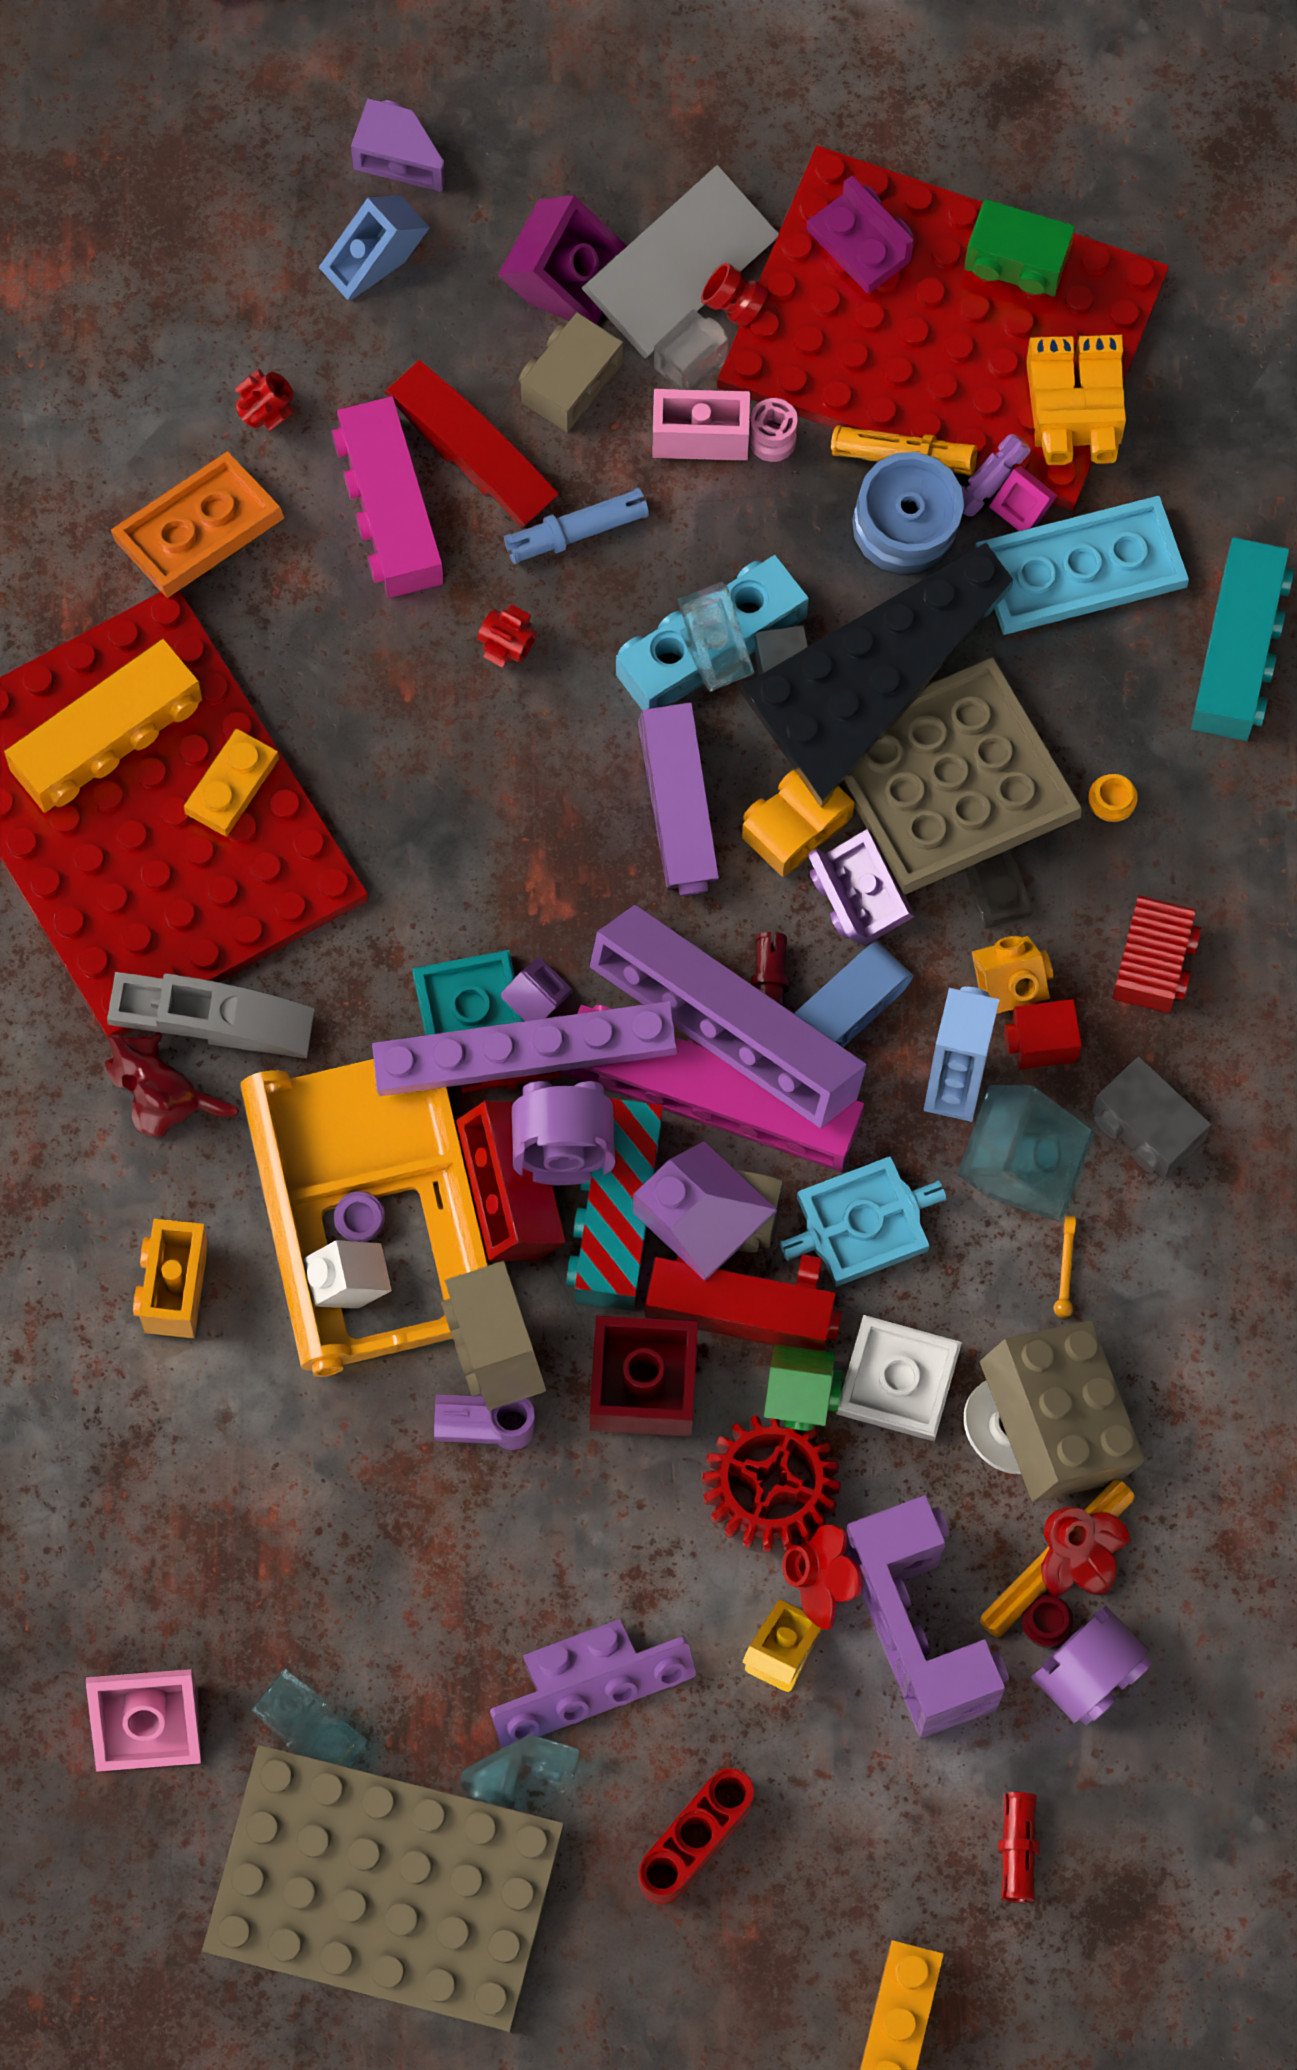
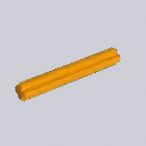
M1115 1479L1092 1501L1085 1511L1089 1515L1105 1511L1118 1518L1133 1502L1135 1495L1124 1482ZM1075 1527L1070 1531L1069 1539L1073 1536ZM1049 1546L981 1615L980 1623L994 1637H1001L1022 1616L1023 1612L1036 1598L1047 1590L1042 1580L1041 1564L1049 1550Z

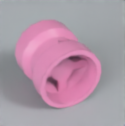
M769 398L759 402L753 408L750 416L749 444L753 453L761 460L768 462L781 461L789 457L794 451L798 419L797 412L791 404L782 399Z

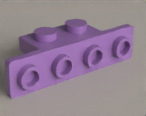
M617 1619L523 1655L527 1671L536 1692L494 1707L490 1710L498 1740L503 1749L531 1741L534 1738L568 1725L576 1724L589 1717L618 1706L626 1705L631 1701L694 1678L696 1670L688 1642L685 1637H678L642 1652L635 1653L621 1620Z

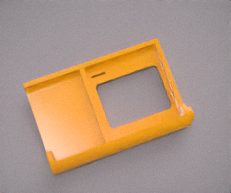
M374 1059L296 1078H290L286 1071L281 1070L264 1071L245 1078L241 1082L240 1087L301 1368L313 1371V1376L326 1377L341 1372L343 1365L453 1339L445 1314L437 1320L359 1339L351 1338L347 1333L342 1308L313 1306L303 1259L328 1245L323 1215L327 1210L336 1208L339 1201L347 1194L355 1191H366L379 1198L414 1190L419 1193L443 1299H450L445 1283L446 1279L487 1266L447 1088L379 1096L376 1087Z

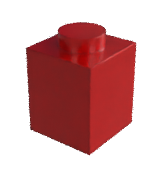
M1074 999L1014 1007L1011 1024L1004 1025V1038L1007 1053H1016L1018 1070L1078 1062L1082 1045Z

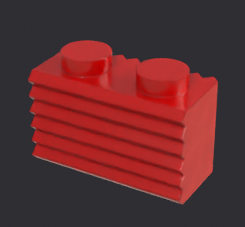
M1138 895L1112 999L1123 1001L1126 1004L1132 1003L1135 1006H1142L1145 1009L1151 1008L1154 1011H1162L1163 1013H1170L1174 998L1184 1000L1191 971L1183 970L1182 965L1185 953L1195 955L1202 928L1201 926L1193 925L1196 909Z

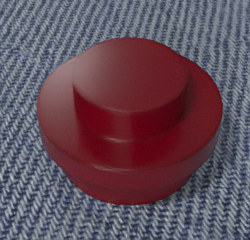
M1051 1595L1037 1597L1023 1612L1021 1618L1022 1630L1025 1636L1033 1644L1044 1648L1056 1647L1065 1642L1071 1634L1074 1623L1073 1614L1069 1606L1062 1599Z

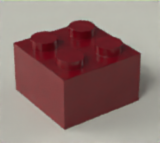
M596 1315L589 1431L692 1437L698 1321Z

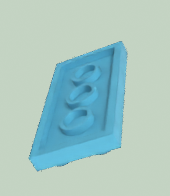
M1160 496L976 542L975 546L976 549L987 543L1013 579L1011 590L994 608L1003 635L1187 588L1189 581Z

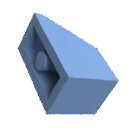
M401 195L369 197L320 264L319 269L347 300H352L404 264L430 227Z

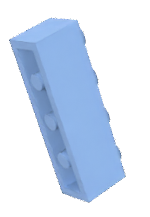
M966 986L960 988V990L949 988L935 1045L923 1111L965 1121H973L1000 999L992 998L988 992L976 987Z

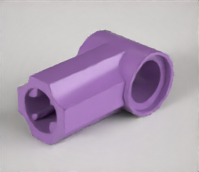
M436 1395L434 1441L498 1444L504 1449L516 1450L528 1445L534 1437V1407L528 1398L488 1411L482 1396ZM516 1412L524 1416L526 1422L518 1430L510 1431L505 1430L499 1425V1419L506 1413Z

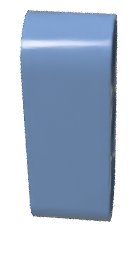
M875 941L858 954L794 1014L843 1048L904 992L914 976L879 941Z

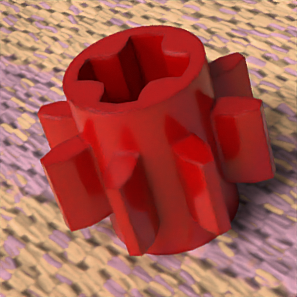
M257 369L234 389L241 396L235 404L237 413L247 425L253 428H260L265 425L268 431H272L294 413V409L288 404L293 399V390L288 381L276 372H269L264 375L260 369Z
M513 604L509 606L507 611L503 609L500 612L495 608L492 609L483 621L477 636V640L484 644L483 650H485L483 657L504 668L507 661L511 663L514 660L522 663L529 655L537 638V631L530 628L532 625L529 622L531 614Z

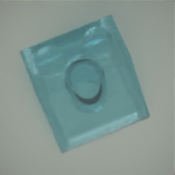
M989 1085L956 1175L988 1198L1053 1221H1062L1094 1131L1033 1085Z

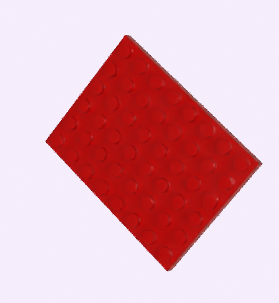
M816 145L758 281L767 290L766 299L755 318L747 326H739L717 378V388L724 391H749L750 400L756 402L769 398L785 400L793 406L797 416L833 429L840 425L853 429L923 438L925 434L936 436V439L940 441L976 445L978 455L974 473L993 452L996 454L1000 451L998 446L1008 435L1016 434L1028 444L1031 450L1020 465L1018 463L1013 465L1014 469L1022 466L1057 494L1052 505L1074 512L1093 461H1091L1090 445L1073 446L1072 462L1066 465H1048L1042 447H1035V428L1026 363L1030 338L1073 336L1075 388H1077L1075 356L1079 336L1122 335V380L1124 385L1167 276L1169 265L1074 233L1071 251L1055 297L1044 293L1039 295L1030 294L1023 291L1017 285L1001 280L988 281L981 279L973 272L964 270L967 246L980 213L982 201ZM851 176L862 186L868 185L879 196L882 207L893 218L898 217L902 219L913 235L911 262L869 294L807 231V221L843 194L844 181Z
M180 590L169 598H166L162 592H159L0 677V859L108 1041L112 1035L122 1036L133 1030V1028L108 1025L107 1018L115 972L162 979L164 973L219 983L368 901L366 890ZM164 639L199 681L202 701L198 703L195 712L181 722H175L174 720L160 730L158 737L148 747L142 750L134 749L120 759L118 766L107 776L99 779L95 777L83 785L77 796L68 804L61 807L55 805L44 813L10 771L4 751ZM237 728L278 751L279 760L228 836L225 837L186 815L184 805Z

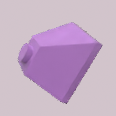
M705 1142L669 1159L633 1195V1213L704 1281L715 1273L777 1211L771 1203Z

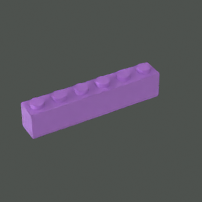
M633 905L597 931L589 966L591 969L643 1005L670 1001L674 1027L819 1128H822L857 1100L867 1066L866 1063L638 906Z

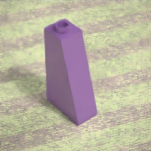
M692 703L644 709L639 717L638 727L667 890L678 888L679 896L709 892L708 883H715L719 877Z

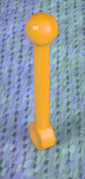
M1065 1216L1059 1300L1053 1306L1054 1313L1060 1318H1067L1073 1312V1305L1069 1301L1076 1225L1075 1216Z

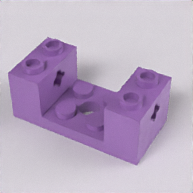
M924 1495L849 1523L846 1531L847 1544L845 1555L852 1558L860 1567L863 1577L862 1597L919 1738L922 1739L996 1711L1003 1692H1005L1003 1682L1009 1680L1008 1672L998 1651L990 1653L984 1639L927 1661L926 1655L930 1654V1648L924 1631L919 1624L912 1627L908 1618L906 1607L911 1606L903 1580L938 1568L943 1549H946L944 1538L949 1536V1530L940 1508L931 1509L927 1497Z

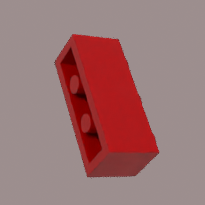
M484 1101L456 1120L488 1261H538L566 1243L563 1224L559 1216L552 1185L533 1181L532 1171L523 1169L521 1176L514 1170L512 1142V1105L514 1102Z

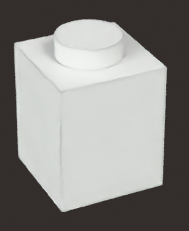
M336 1240L303 1258L313 1306L359 1309L392 1291L381 1243Z

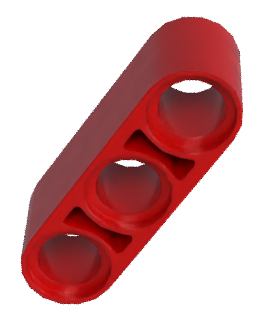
M734 1768L722 1769L715 1773L643 1857L639 1865L638 1885L641 1893L648 1901L654 1904L665 1905L678 1899L746 1819L752 1809L754 1794L752 1781L746 1773ZM734 1785L743 1792L745 1799L739 1806L727 1808L720 1805L716 1800V1791L722 1786ZM691 1825H701L710 1833L711 1839L704 1847L691 1848L682 1840L681 1834L683 1830ZM667 1865L674 1870L677 1879L668 1888H656L648 1881V1872L654 1866Z

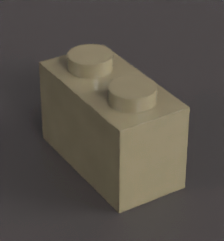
M576 312L567 325L561 323L555 328L547 342V349L538 360L532 358L522 370L519 377V382L521 383V403L568 433L623 365V342Z

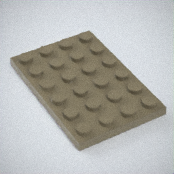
M258 1745L202 1952L511 2033L564 1823Z

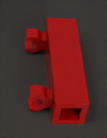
M804 1254L801 1256L796 1285L719 1269L704 1281L678 1255L676 1261L655 1257L645 1304V1318L698 1321V1330L771 1345L776 1344L825 1351L827 1339L837 1341L843 1311L833 1309L834 1292L816 1289L822 1258Z

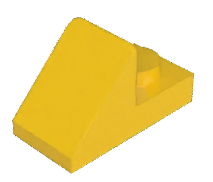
M778 1599L748 1647L742 1663L746 1664L745 1671L785 1692H790L822 1629L812 1623L803 1610Z

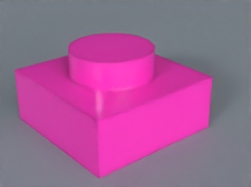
M1020 466L1012 470L989 507L1018 531H1023L1038 526L1057 497V494Z

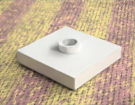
M863 1315L836 1414L935 1442L962 1342Z

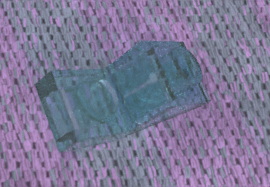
M285 1668L251 1709L297 1755L351 1768L369 1746V1740L327 1708L325 1699Z
M527 1735L464 1769L460 1779L461 1789L470 1792L468 1799L499 1806L500 1801L512 1805L524 1765L532 1767L530 1772L532 1775L547 1781L561 1782L562 1776L574 1779L580 1761V1749L533 1735Z

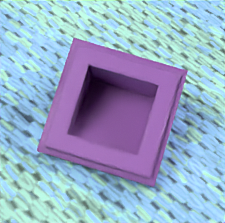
M538 957L522 970L502 991L501 997L524 1021L547 1018L573 991L542 958Z

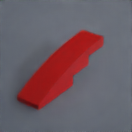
M420 359L384 391L388 397L393 396L397 408L447 463L453 461L484 496L490 493L520 528L530 522L559 495L535 467L479 411Z

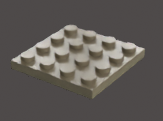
M993 657L929 684L882 739H878L865 754L850 776L847 775L841 782L848 796L855 802V809L866 828L871 831L904 895L1081 818L1080 804Z

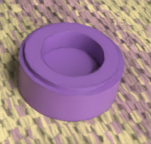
M366 1191L351 1192L344 1196L337 1204L334 1212V1223L338 1232L347 1240L366 1242L377 1236L383 1228L385 1210L383 1204L375 1195Z

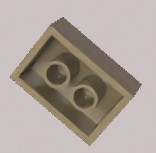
M1092 1320L1005 1338L979 1361L1032 1503L1107 1486L1115 1479H1124L1145 1462Z

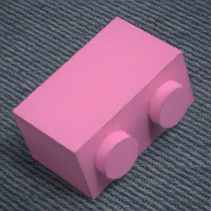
M654 389L652 458L748 461L750 392Z

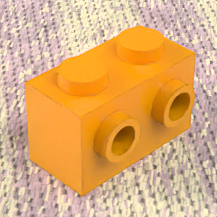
M153 1218L151 1238L144 1237L141 1248L140 1265L146 1268L144 1285L136 1286L133 1302V1315L139 1316L144 1333L195 1339L209 1244L204 1224Z

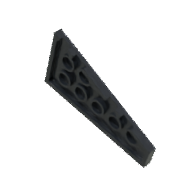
M984 543L742 685L741 694L821 808L833 796L834 790L846 776H850L860 765L861 759L878 739H882L923 692L928 686L929 680L941 666H945L955 655L957 648L972 630L980 626L1011 590L1013 585L1012 577L987 543Z

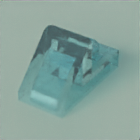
M722 581L677 599L686 628L680 630L681 636L706 688L710 692L755 674L729 589Z

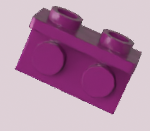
M853 176L844 181L843 194L807 221V231L867 294L871 293L911 262L913 235L910 228L902 219L898 217L893 218L882 207L881 200L876 192L868 185L862 186Z

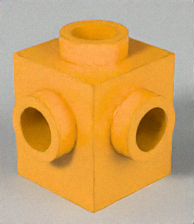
M1029 936L1005 937L998 940L993 946L972 951L978 988L988 992L990 997L1000 999L997 1014L1009 1010L1013 1011L1015 1006L1031 1005L1050 999L1047 980L1053 979L1052 965L1045 950L1039 951Z

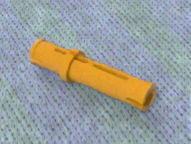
M837 425L831 440V454L833 456L853 457L879 462L895 453L918 452L937 458L951 469L952 472L968 476L974 474L977 463L978 451H976V445L940 441L936 439V436L925 434L923 438L908 437Z

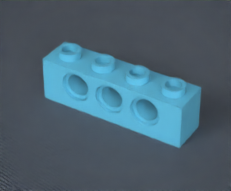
M776 555L762 563L759 560L754 561L744 567L738 574L737 579L722 588L718 585L706 591L699 598L698 604L684 613L675 611L661 621L658 629L644 638L636 636L627 641L620 648L618 655H616V676L642 710L670 706L752 654L755 649L756 632L794 627L807 618L809 598ZM743 603H753L760 609L754 613H745L737 607ZM704 628H713L721 634L715 638H704L698 632ZM666 653H673L678 655L681 660L673 664H666L661 662L658 657Z

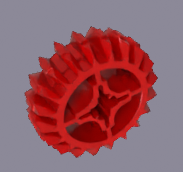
M754 1415L750 1418L751 1431L749 1432L739 1423L732 1425L731 1432L735 1442L722 1435L716 1439V1446L721 1453L709 1452L706 1456V1464L714 1470L702 1473V1484L713 1489L704 1493L703 1500L706 1505H719L711 1513V1519L714 1523H721L730 1519L724 1533L728 1538L734 1537L740 1530L744 1531L742 1546L745 1548H750L753 1545L755 1537L763 1538L762 1549L766 1553L771 1552L773 1539L780 1538L781 1546L786 1551L793 1546L792 1534H796L800 1541L811 1540L812 1534L807 1524L818 1529L823 1525H827V1520L821 1512L835 1513L837 1502L829 1497V1495L840 1493L841 1482L829 1477L839 1472V1464L837 1461L832 1460L823 1461L831 1453L829 1443H821L815 1447L812 1446L818 1435V1431L815 1428L814 1430L806 1431L801 1436L798 1434L799 1430L781 1428L779 1419L770 1418V1427H762L761 1419L758 1415ZM775 1447L772 1455L764 1461L758 1462L746 1459L745 1462L738 1461L753 1450ZM792 1453L799 1457L809 1469L814 1483V1490L802 1486L803 1480L796 1478L788 1470L789 1459ZM780 1464L779 1485H775L772 1491L768 1492L763 1502V1482L767 1481L771 1475H774L777 1465ZM729 1476L739 1479L740 1486L747 1488L754 1495L755 1499L751 1513L743 1509L733 1497L728 1482ZM798 1503L805 1505L798 1512L788 1517L767 1519L770 1511L777 1505L787 1504L794 1507Z

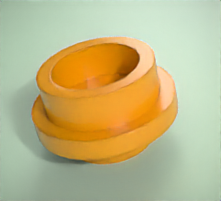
M1108 774L1098 778L1092 784L1088 795V802L1092 812L1100 819L1108 822H1119L1128 818L1134 812L1138 800L1137 790L1133 783L1119 774Z

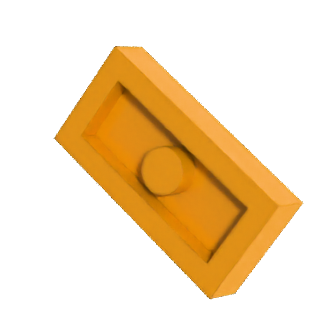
M236 728L185 803V814L227 837L279 760L278 751Z

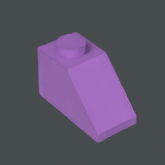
M367 98L351 144L353 169L443 192L445 186L444 161L413 110L407 109L395 101L385 100L380 102Z

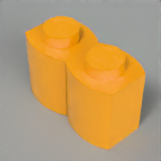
M794 769L780 782L778 786L780 792L767 801L763 798L757 800L748 808L743 816L745 822L743 823L742 839L782 877L795 870L809 857V853L816 850L818 846L828 841L841 830L853 817L855 804L841 788L837 787L833 792V796L821 808Z

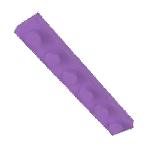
M670 1001L372 1043L376 1087L379 1096L678 1055Z

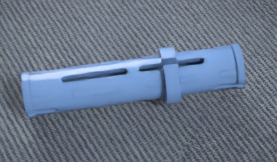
M636 488L626 494L556 518L554 515L544 517L542 524L511 535H505L504 542L507 552L512 551L513 553L509 556L512 563L515 565L520 563V561L551 550L555 554L565 551L568 544L640 518L649 517L646 501L640 502V499L644 497L643 493L639 488Z

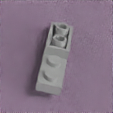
M115 972L107 1021L108 1025L208 1039V1045L307 1059L315 1009L273 995L197 978L164 973L162 979Z

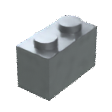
M1139 1056L1096 1096L1092 1110L1096 1115L1095 1121L1105 1134L1113 1139L1119 1137L1132 1149L1131 1155L1141 1168L1149 1173L1155 1171L1164 1180L1206 1140L1211 1123Z

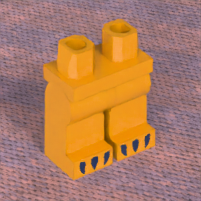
M1122 335L1079 336L1075 356L1077 388H1075L1073 336L1030 338L1026 363L1035 428V447H1042L1048 465H1066L1072 462L1073 446L1090 445L1091 461L1096 464L1116 462L1119 444L1122 443L1126 423L1122 380Z

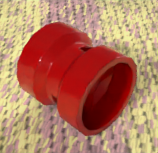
M725 262L708 279L701 294V302L715 311L723 310L726 312L729 321L738 327H745L762 308L767 290L754 280L746 281L741 277L740 270Z

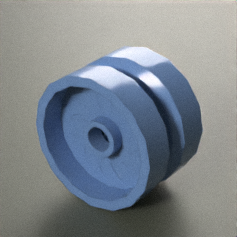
M918 452L895 453L877 462L863 479L852 518L854 539L863 555L880 569L899 575L921 573L938 565L951 550L964 510L962 487L951 469L937 458Z

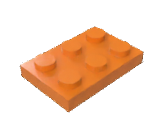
M227 451L112 528L111 533L121 549L163 595L169 598L285 518L281 507Z

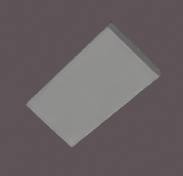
M716 165L582 287V290L646 359L705 305L701 302L702 291L710 276L721 264L727 262L741 272L777 239L779 233L722 169Z

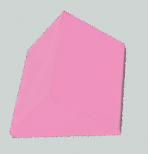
M192 1669L86 1677L96 1772L201 1764L198 1686Z

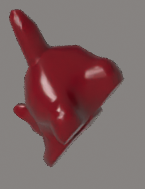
M157 1032L151 1037L141 1036L139 1038L125 1039L120 1035L109 1037L113 1058L105 1061L106 1071L116 1086L134 1095V1101L131 1104L132 1120L138 1132L150 1137H162L172 1126L186 1120L196 1109L218 1117H235L238 1115L239 1109L235 1105L196 1090L183 1073L165 1064L159 1058L158 1043L162 1038L161 1032Z

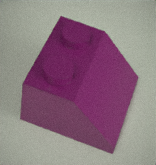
M575 195L538 199L498 276L532 306L568 321L577 312L597 325L603 312L582 290V287L623 251L627 245Z

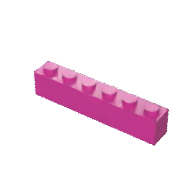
M581 1004L577 1014L612 1008L603 1005H595L594 1008ZM676 1038L678 1055L560 1071L562 1075L582 1082L593 1081L600 1083L604 1086L605 1090L639 1102L663 1105V1110L841 1173L860 1126L864 1103L856 1100L826 1125L819 1128L692 1038H688L687 1041Z

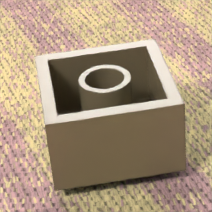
M504 1261L446 1279L445 1283L450 1299L441 1301L471 1395L475 1396L482 1393L489 1411L546 1392Z

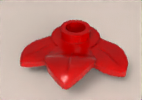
M1074 1506L1054 1511L1048 1517L1044 1526V1536L1049 1550L1041 1564L1042 1580L1054 1597L1064 1594L1073 1583L1090 1594H1107L1111 1590L1116 1578V1561L1112 1554L1130 1542L1128 1529L1116 1516L1105 1511L1089 1515L1085 1510ZM1075 1527L1074 1534L1069 1539V1533Z
M832 1524L819 1527L811 1540L799 1541L796 1545L788 1548L782 1560V1572L785 1580L801 1592L803 1612L812 1623L825 1630L833 1628L837 1602L854 1600L863 1589V1577L860 1567L852 1558L844 1554L847 1544V1532L841 1527Z

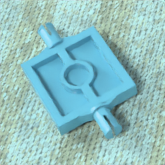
M891 1156L798 1191L797 1200L807 1221V1232L784 1241L781 1240V1250L787 1262L790 1259L815 1250L816 1254L825 1262L835 1287L928 1252L930 1245L920 1224V1209L946 1201L944 1189H941L942 1184L938 1180L935 1183L911 1191L910 1187L900 1179Z

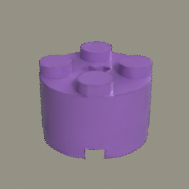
M542 1081L526 1084L523 1087V1096L519 1097L512 1105L514 1170L521 1176L523 1169L532 1171L533 1181L548 1185H574L591 1181L590 1172L602 1167L603 1175L609 1173L615 1165L613 1104L604 1095V1086L593 1081L581 1082L575 1086L554 1087L550 1083Z
M1106 1605L1093 1615L1094 1618L1085 1627L1082 1625L1041 1665L1042 1668L1031 1676L1034 1682L1074 1723L1081 1720L1087 1725L1092 1720L1095 1721L1115 1702L1116 1698L1110 1693L1115 1686L1118 1685L1121 1689H1124L1128 1684L1131 1685L1153 1664L1146 1656L1150 1650Z

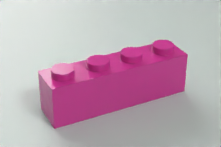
M393 396L337 410L339 428L331 430L338 458L347 456L350 470L343 471L345 484L350 500L359 498L363 512L355 513L362 541L371 540L375 554L368 555L374 583L383 582L387 598L443 585L442 562Z

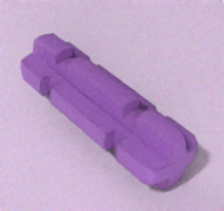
M1016 434L1008 435L998 446L1000 451L996 454L993 452L968 480L970 485L962 487L964 515L974 516L985 504L983 499L986 497L990 499L1006 481L1014 469L1013 465L1016 463L1020 465L1029 455L1031 449L1021 437Z

